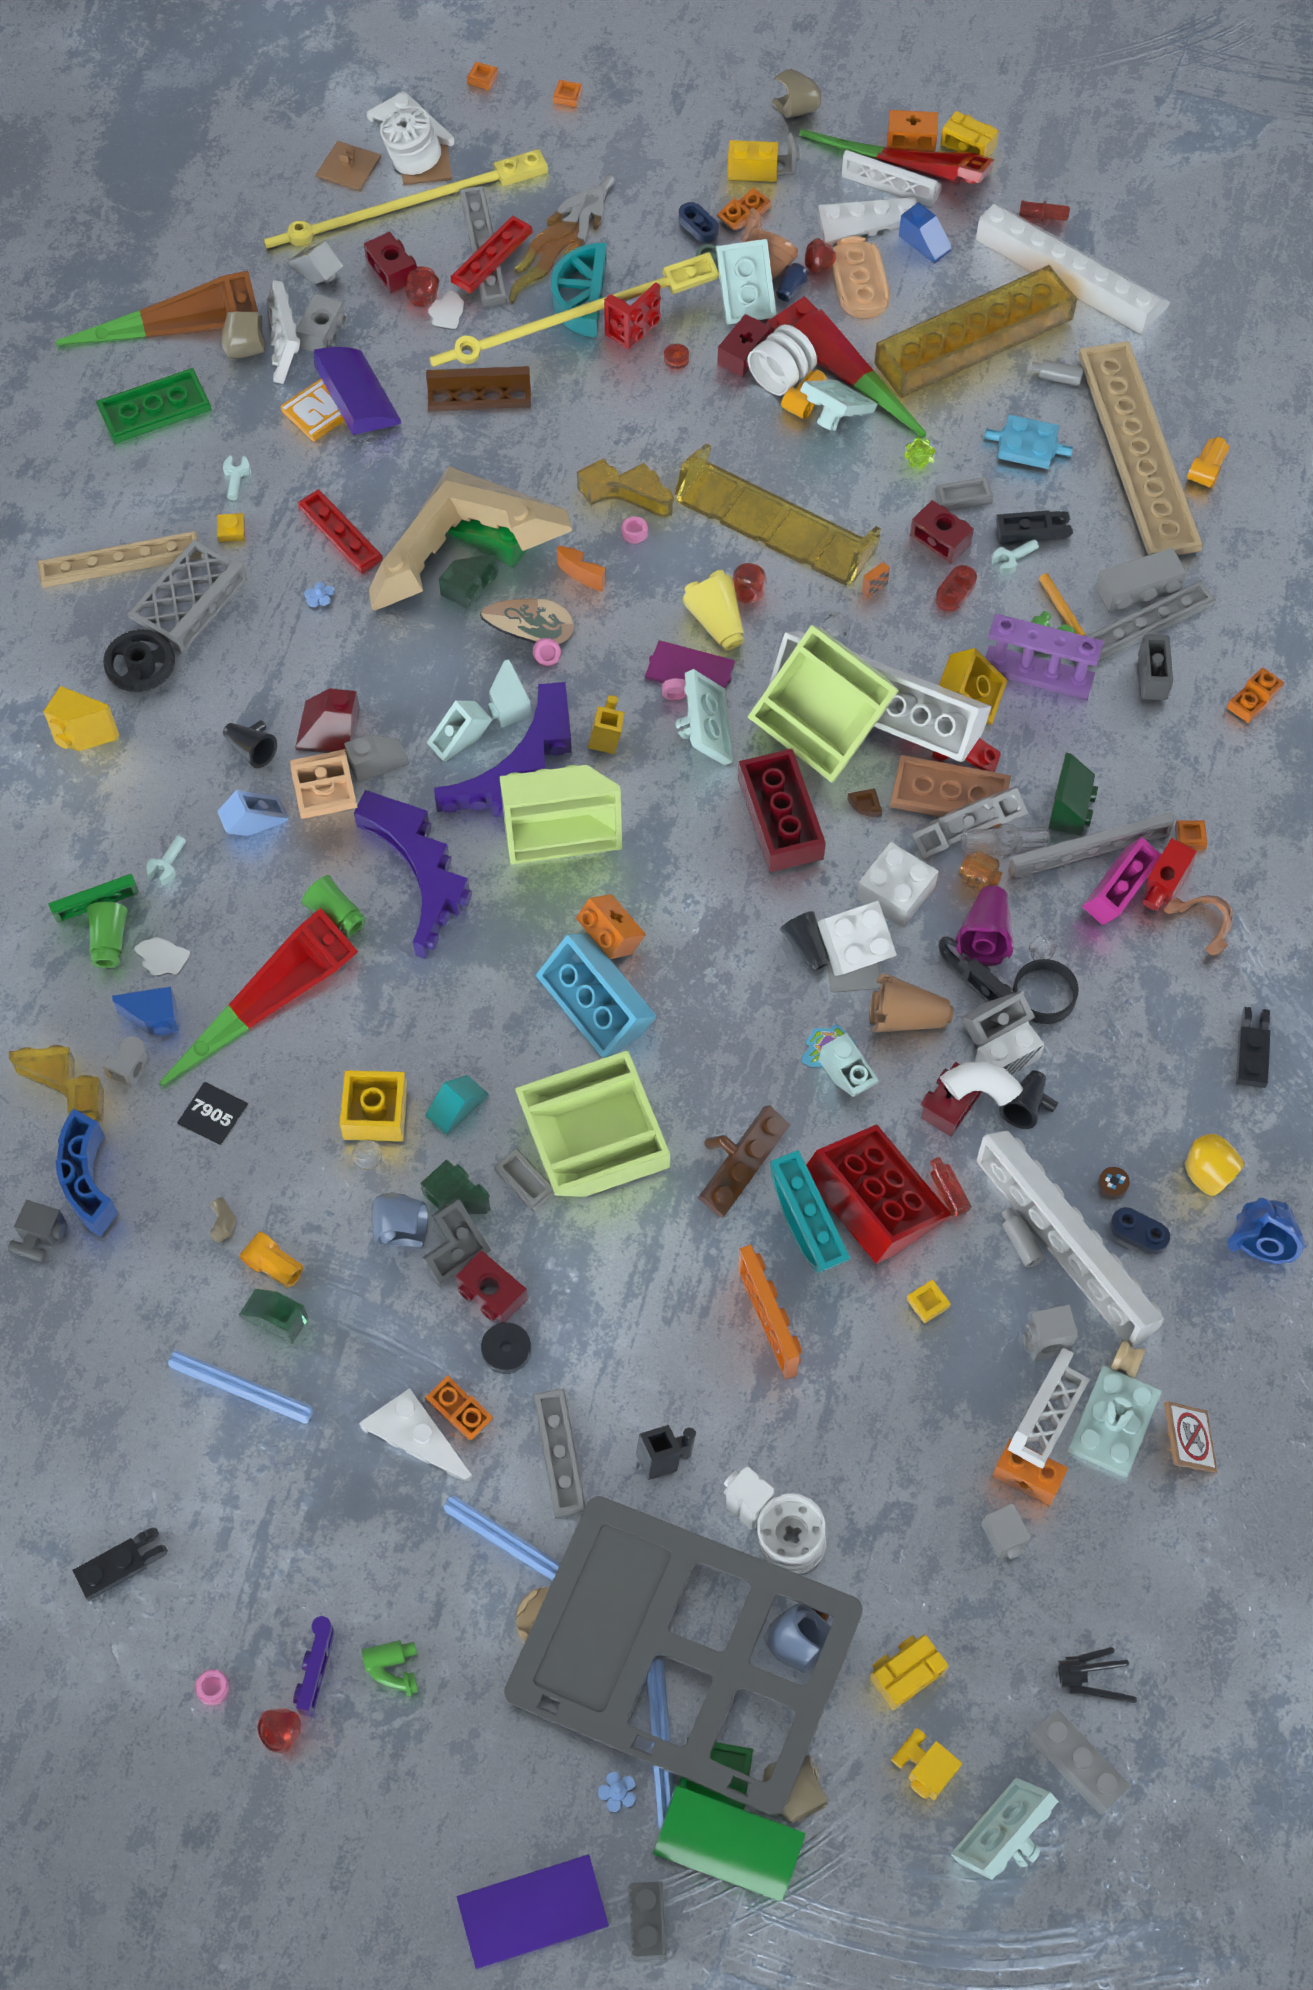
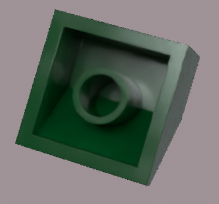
M1071 753L1065 754L1048 829L1081 836L1084 826L1090 827L1093 810L1088 809L1089 802L1095 803L1098 786H1093L1095 774Z

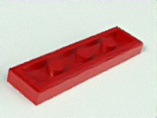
M512 215L450 276L451 283L471 294L533 233L532 226Z
M320 489L298 502L299 509L361 574L383 561L382 554Z

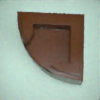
M875 788L848 793V802L854 810L865 816L882 817V809Z

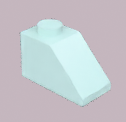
M505 660L489 691L490 703L487 704L491 718H497L501 728L532 717L530 699L510 660Z
M455 701L427 741V744L443 761H447L478 741L493 719L476 701Z

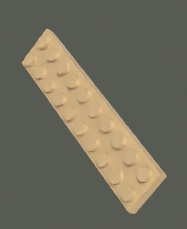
M1125 341L1081 348L1078 356L1082 368H1084V374L1147 554L1151 555L1173 548L1177 555L1200 552L1203 544L1130 342Z

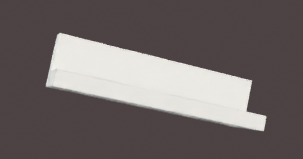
M848 150L843 154L841 177L902 198L916 197L917 203L919 202L929 207H933L941 192L942 183Z
M1062 1348L1008 1448L1012 1453L1040 1468L1044 1467L1090 1380L1068 1367L1074 1353L1065 1348ZM1062 1377L1079 1385L1078 1389L1065 1390L1061 1381ZM1062 1399L1066 1409L1054 1411L1050 1401ZM1050 1420L1055 1430L1043 1432L1038 1421ZM1039 1441L1043 1454L1040 1455L1025 1447V1444Z

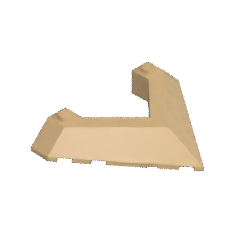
M448 466L409 528L382 561L369 588L373 611L423 592L420 573L425 567L424 561L431 552L435 554L446 540V532L452 525L456 527L461 519L466 521L471 519L479 520L482 525L499 528V526L509 528L510 532H513L522 551L573 531L567 510Z

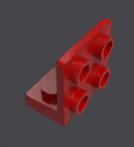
M655 282L631 306L623 299H619L610 293L604 299L605 335L628 350L635 343L640 342L644 334L651 327H655L660 321V284Z

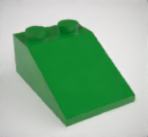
M461 519L456 527L452 525L448 530V533L512 568L516 566L529 550L522 551L513 532H510L509 528L503 526L494 528L482 525L479 520L475 519L470 521Z

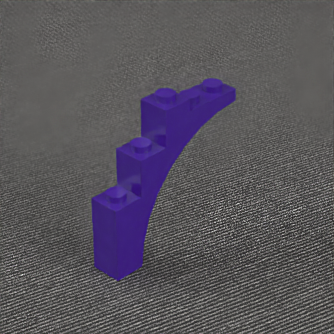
M566 682L538 684V703L533 721L522 741L498 765L475 778L454 785L434 788L437 812L453 813L457 810H483L493 807L494 817H504L500 776H506L515 772L528 773L536 772L539 769H546L545 755L560 756L565 753H572Z
M365 790L357 805L358 808L354 811L356 827L376 835L392 846L407 862L415 875L421 891L422 908L420 923L413 940L415 956L426 959L429 951L436 948L439 940L438 932L441 926L445 927L447 925L450 913L459 915L463 906H468L472 897L468 878L448 871L452 861V857L449 856L448 844L428 838L432 824L429 822L427 810Z

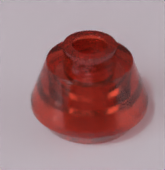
M816 238L808 244L805 252V266L810 273L826 271L830 266L834 265L836 253L831 245L820 238Z
M287 1708L266 1710L260 1715L257 1730L259 1737L270 1751L281 1754L286 1753L300 1735L301 1721L294 1711Z

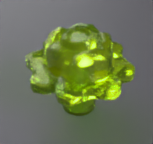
M916 437L913 442L906 444L907 451L904 453V457L909 460L911 467H916L918 464V467L923 469L928 463L934 462L933 455L936 449L931 446L929 439L926 438L922 441L920 437Z

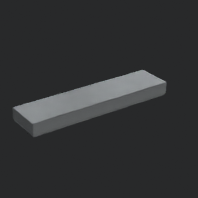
M563 1388L533 1394L555 1519L583 1514L586 1504L565 1390Z

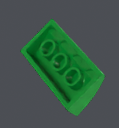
M675 1786L652 1854L782 1902L806 1833L688 1789Z

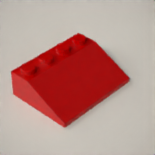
M877 1124L816 1150L806 1164L821 1197L875 1264L898 1254L952 1215Z

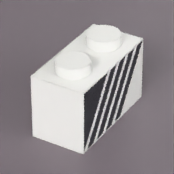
M1027 1021L979 1047L975 1062L986 1061L1001 1066L1013 1075L1040 1060L1044 1043Z

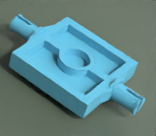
M1014 415L1008 416L1006 426L1002 431L986 428L984 439L999 442L997 458L1049 469L1051 459L1055 454L1071 458L1073 446L1058 444L1057 435L1060 425Z

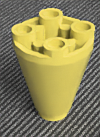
M717 570L709 575V579L701 583L698 581L692 582L684 588L686 592L682 599L684 605L720 646H723L725 651L732 650L744 642L742 637L744 632L734 582L730 575H725L723 570Z

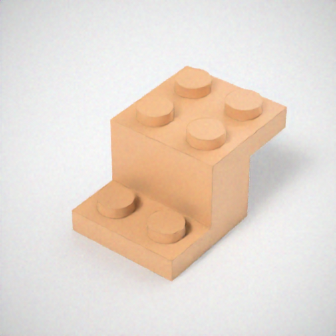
M345 749L290 760L301 819L358 808Z

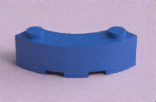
M73 1108L58 1138L57 1176L64 1195L76 1216L91 1232L101 1238L118 1215L112 1200L98 1189L94 1180L95 1156L105 1135L97 1121Z

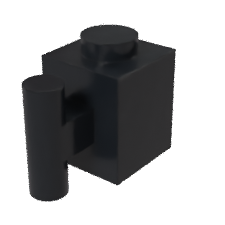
M669 1425L639 1434L636 1456L648 1480L677 1471L680 1456L684 1459L691 1457L696 1437V1431L693 1428H686L683 1431V1436L676 1438Z

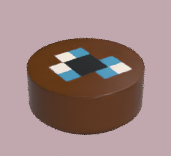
M1118 1167L1106 1168L1098 1179L1100 1192L1111 1199H1117L1125 1195L1130 1184L1127 1173Z

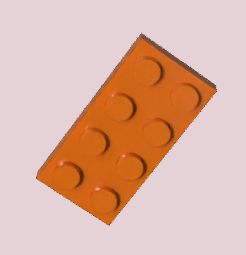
M750 1244L739 1248L738 1272L784 1379L787 1380L797 1376L798 1364H801L799 1354H802V1348L797 1336L791 1337L787 1328L790 1325V1321L785 1309H779L775 1298H778V1294L773 1281L766 1280L763 1273L766 1270L764 1260L760 1253L755 1254Z

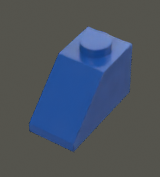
M916 203L901 215L899 237L935 264L952 251V246L937 216L922 204Z
M171 986L112 996L117 1013L147 1034L164 1036L173 1031H179L176 999Z

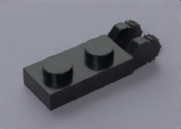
M1050 510L1008 513L997 514L996 517L1000 542L1048 539L1053 537L1055 539H1065L1073 534V529L1068 524L1069 520H1071L1070 515L1066 511L1050 512Z
M1244 1007L1241 1027L1238 1033L1236 1084L1266 1088L1269 1073L1271 1030L1268 1029L1270 1010H1262L1259 1017L1260 1028L1257 1029L1250 1028L1252 1019L1251 1007Z
M149 1528L137 1534L133 1539L130 1538L72 1570L88 1601L146 1570V1566L167 1554L168 1550L165 1545L156 1546L145 1552L142 1556L138 1551L139 1548L158 1537L159 1532L157 1528Z

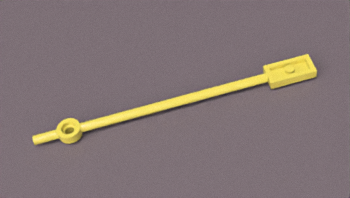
M540 149L494 162V171L313 225L306 221H295L289 225L286 233L263 239L266 249L289 242L299 247L306 246L312 242L313 235L459 192V189L473 188L496 180H500L502 187L548 173V165Z
M710 252L664 267L662 271L664 277L613 295L628 301L641 296L655 282L660 284V289L669 287L671 294H675L716 280L719 277V272ZM606 297L481 340H477L472 336H462L456 341L454 349L429 357L432 367L457 359L463 364H472L478 360L482 350L604 309V299ZM470 350L471 354L466 355L463 351Z

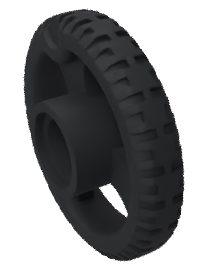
M137 629V631L133 630L121 634L120 637H116L110 643L104 654L103 665L107 677L118 688L130 692H146L159 687L169 678L174 669L175 654L170 642L160 633L148 629ZM141 641L151 642L158 645L159 647L156 650L151 651L150 647L146 643ZM116 655H123L128 672L123 676H120L114 669ZM155 663H163L161 669L153 675Z

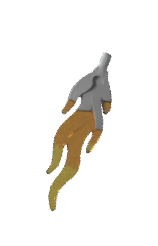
M608 174L599 186L594 185L567 198L556 212L547 219V225L551 227L536 236L530 244L522 263L515 267L516 274L528 270L537 255L543 251V255L537 265L513 284L510 291L511 304H514L522 288L542 279L550 272L554 261L565 247L570 245L565 250L564 255L578 247L584 246L588 237L589 222L592 218L593 229L599 228L604 216L606 192L615 182V178L611 174Z

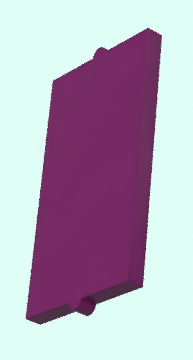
M659 640L653 655L649 657L650 664L646 671L645 679L664 683L670 679L685 680V673L694 669L726 689L727 684L731 683L730 676L735 660Z

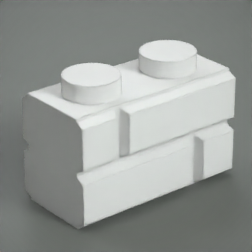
M744 1467L741 1472L735 1470L724 1483L727 1488L723 1494L726 1495V1509L735 1517L740 1516V1521L752 1530L757 1528V1520L763 1507L774 1498V1488L764 1479L759 1480V1475L750 1467Z

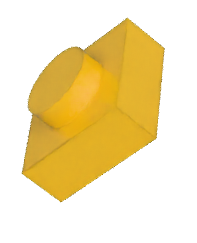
M244 513L217 515V537L219 542L245 541Z
M933 1279L908 1294L906 1299L924 1324L949 1309L951 1305Z

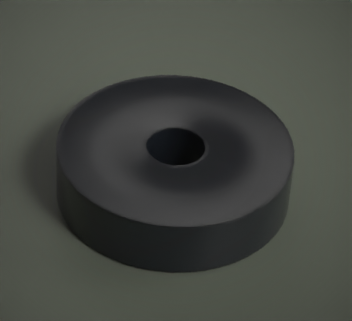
M509 1322L492 1326L482 1338L481 1352L483 1360L491 1370L497 1373L511 1374L521 1370L528 1363L531 1356V1342L527 1332L519 1325ZM509 1344L512 1346V1349L508 1352H503L501 1347Z

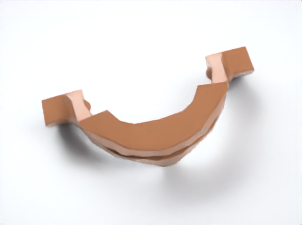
M1206 895L1187 902H1183L1179 898L1170 901L1163 909L1167 914L1176 912L1182 914L1199 902L1204 905L1212 903L1223 912V926L1219 934L1206 947V951L1214 956L1221 953L1228 946L1224 938L1232 929L1233 910L1225 899L1219 896Z

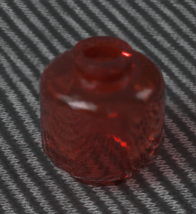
M419 266L408 273L405 295L412 301L413 305L426 307L427 304H432L436 301L440 280L434 270Z
M753 563L739 565L732 575L737 600L744 603L759 601L765 592L767 582L765 571Z

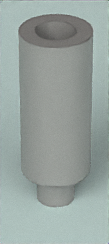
M1043 359L1042 363L1033 361L1030 372L1039 373V378L1079 387L1084 368Z
M1012 1208L1004 1210L1001 1213L1005 1219L1002 1226L1025 1268H1031L1041 1263L1045 1256L1023 1216L1016 1215Z

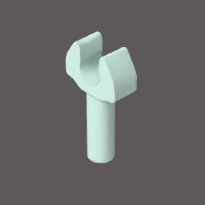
M232 455L223 463L224 474L230 476L227 498L231 501H235L238 498L241 477L250 475V464L246 456L242 457V463L238 467H234Z
M1033 539L1013 551L1000 547L994 552L991 564L994 565L999 561H1006V563L1000 566L999 574H1011L1016 571V561L1039 548L1038 542Z
M177 835L161 859H149L146 865V873L149 880H152L159 870H164L159 878L162 886L175 878L176 872L172 867V863L186 843L183 837Z

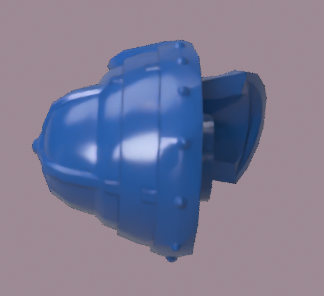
M1258 1198L1257 1201L1246 1203L1243 1206L1242 1212L1236 1216L1237 1226L1227 1242L1230 1251L1236 1252L1241 1248L1249 1255L1273 1264L1291 1263L1298 1259L1304 1248H1306L1303 1234L1289 1205L1286 1202Z

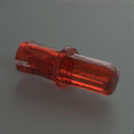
M1021 200L1019 216L1041 218V221H1044V219L1067 221L1070 207L1047 204V201L1038 203Z

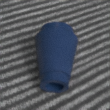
M792 263L791 266H787L776 296L780 300L788 302L807 283L809 275L807 269L799 263Z

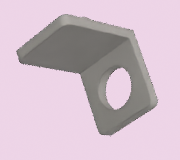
M788 133V154L778 155V162H782L785 167L777 170V176L795 174L796 161L800 160L799 147L795 145L792 133Z

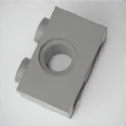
M314 294L296 328V336L300 339L299 349L314 353V349L335 346L337 335L347 322L343 301Z
M1070 1304L1032 1313L1022 1339L1025 1351L1027 1353L1031 1352L1033 1362L1058 1357L1062 1348L1069 1351L1072 1350L1079 1333Z

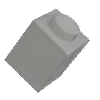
M1014 1503L984 1516L981 1526L998 1559L1005 1556L1013 1559L1027 1551L1025 1547L1028 1546L1031 1536Z

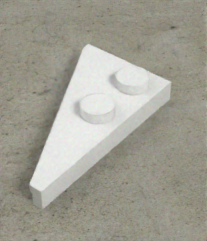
M402 91L368 110L367 118L371 122H374L376 119L383 121L390 112L400 107L409 105L422 107L409 94ZM427 112L439 143L449 145L450 147L454 145V137Z
M410 1388L359 1423L363 1431L371 1432L381 1437L388 1444L404 1449L406 1453L427 1464L431 1463L445 1470L447 1474L457 1479H462L466 1482L473 1479L469 1470Z

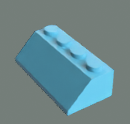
M588 933L567 934L536 974L537 978L602 1058L614 1055L641 1037L657 1017Z

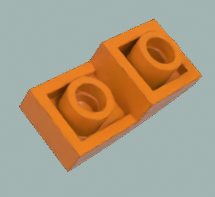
M753 187L739 201L735 198L730 201L717 214V217L736 231L747 226L750 215L749 210L752 207L762 215L772 207L771 201Z
M558 545V566L574 580L603 592L606 585V568L596 563L584 562V552L572 547L567 548Z
M1262 667L1247 681L1245 687L1229 701L1226 708L1249 723L1275 697L1285 682Z
M449 1375L425 1397V1400L470 1441L493 1419L472 1395L469 1397Z

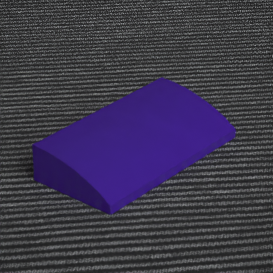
M349 347L314 349V366L352 435L401 424L400 417L361 350Z
M589 1854L456 1896L476 1970L609 1927Z

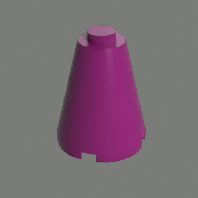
M991 885L980 890L956 935L955 941L958 945L955 948L961 956L964 953L972 959L976 958L981 964L986 966L999 965L1004 958L1008 957L1009 959L1012 956L1014 941L1007 892L1001 887Z

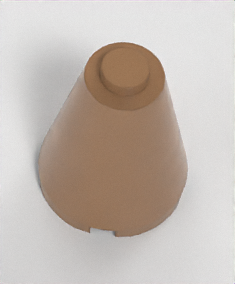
M882 973L879 975L876 983H880L881 986L879 991H873L869 1013L870 1023L875 1024L871 1028L873 1032L945 1028L947 1023L952 1022L954 1007L950 1006L948 999L889 974Z

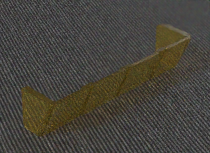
M707 443L683 462L675 490L676 500L679 504L710 519L715 518L720 521V524L754 541H761L765 543L766 547L801 564L806 563L811 566V569L847 586L851 582L854 583L877 550L881 538L880 527L875 526L866 536L861 537L708 462L712 446Z

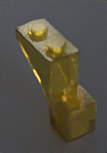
M604 458L577 471V488L591 506L604 500L618 499L662 518L669 517L673 513V494L668 488L663 487L657 473L654 470H650L645 462L620 475L615 467L609 466Z
M52 1045L44 1049L24 1047L18 1051H9V1060L14 1065L18 1075L55 1090L67 1098L68 1114L74 1108L97 1122H103L104 1088L99 1077L81 1075L75 1078V1059L69 1047Z

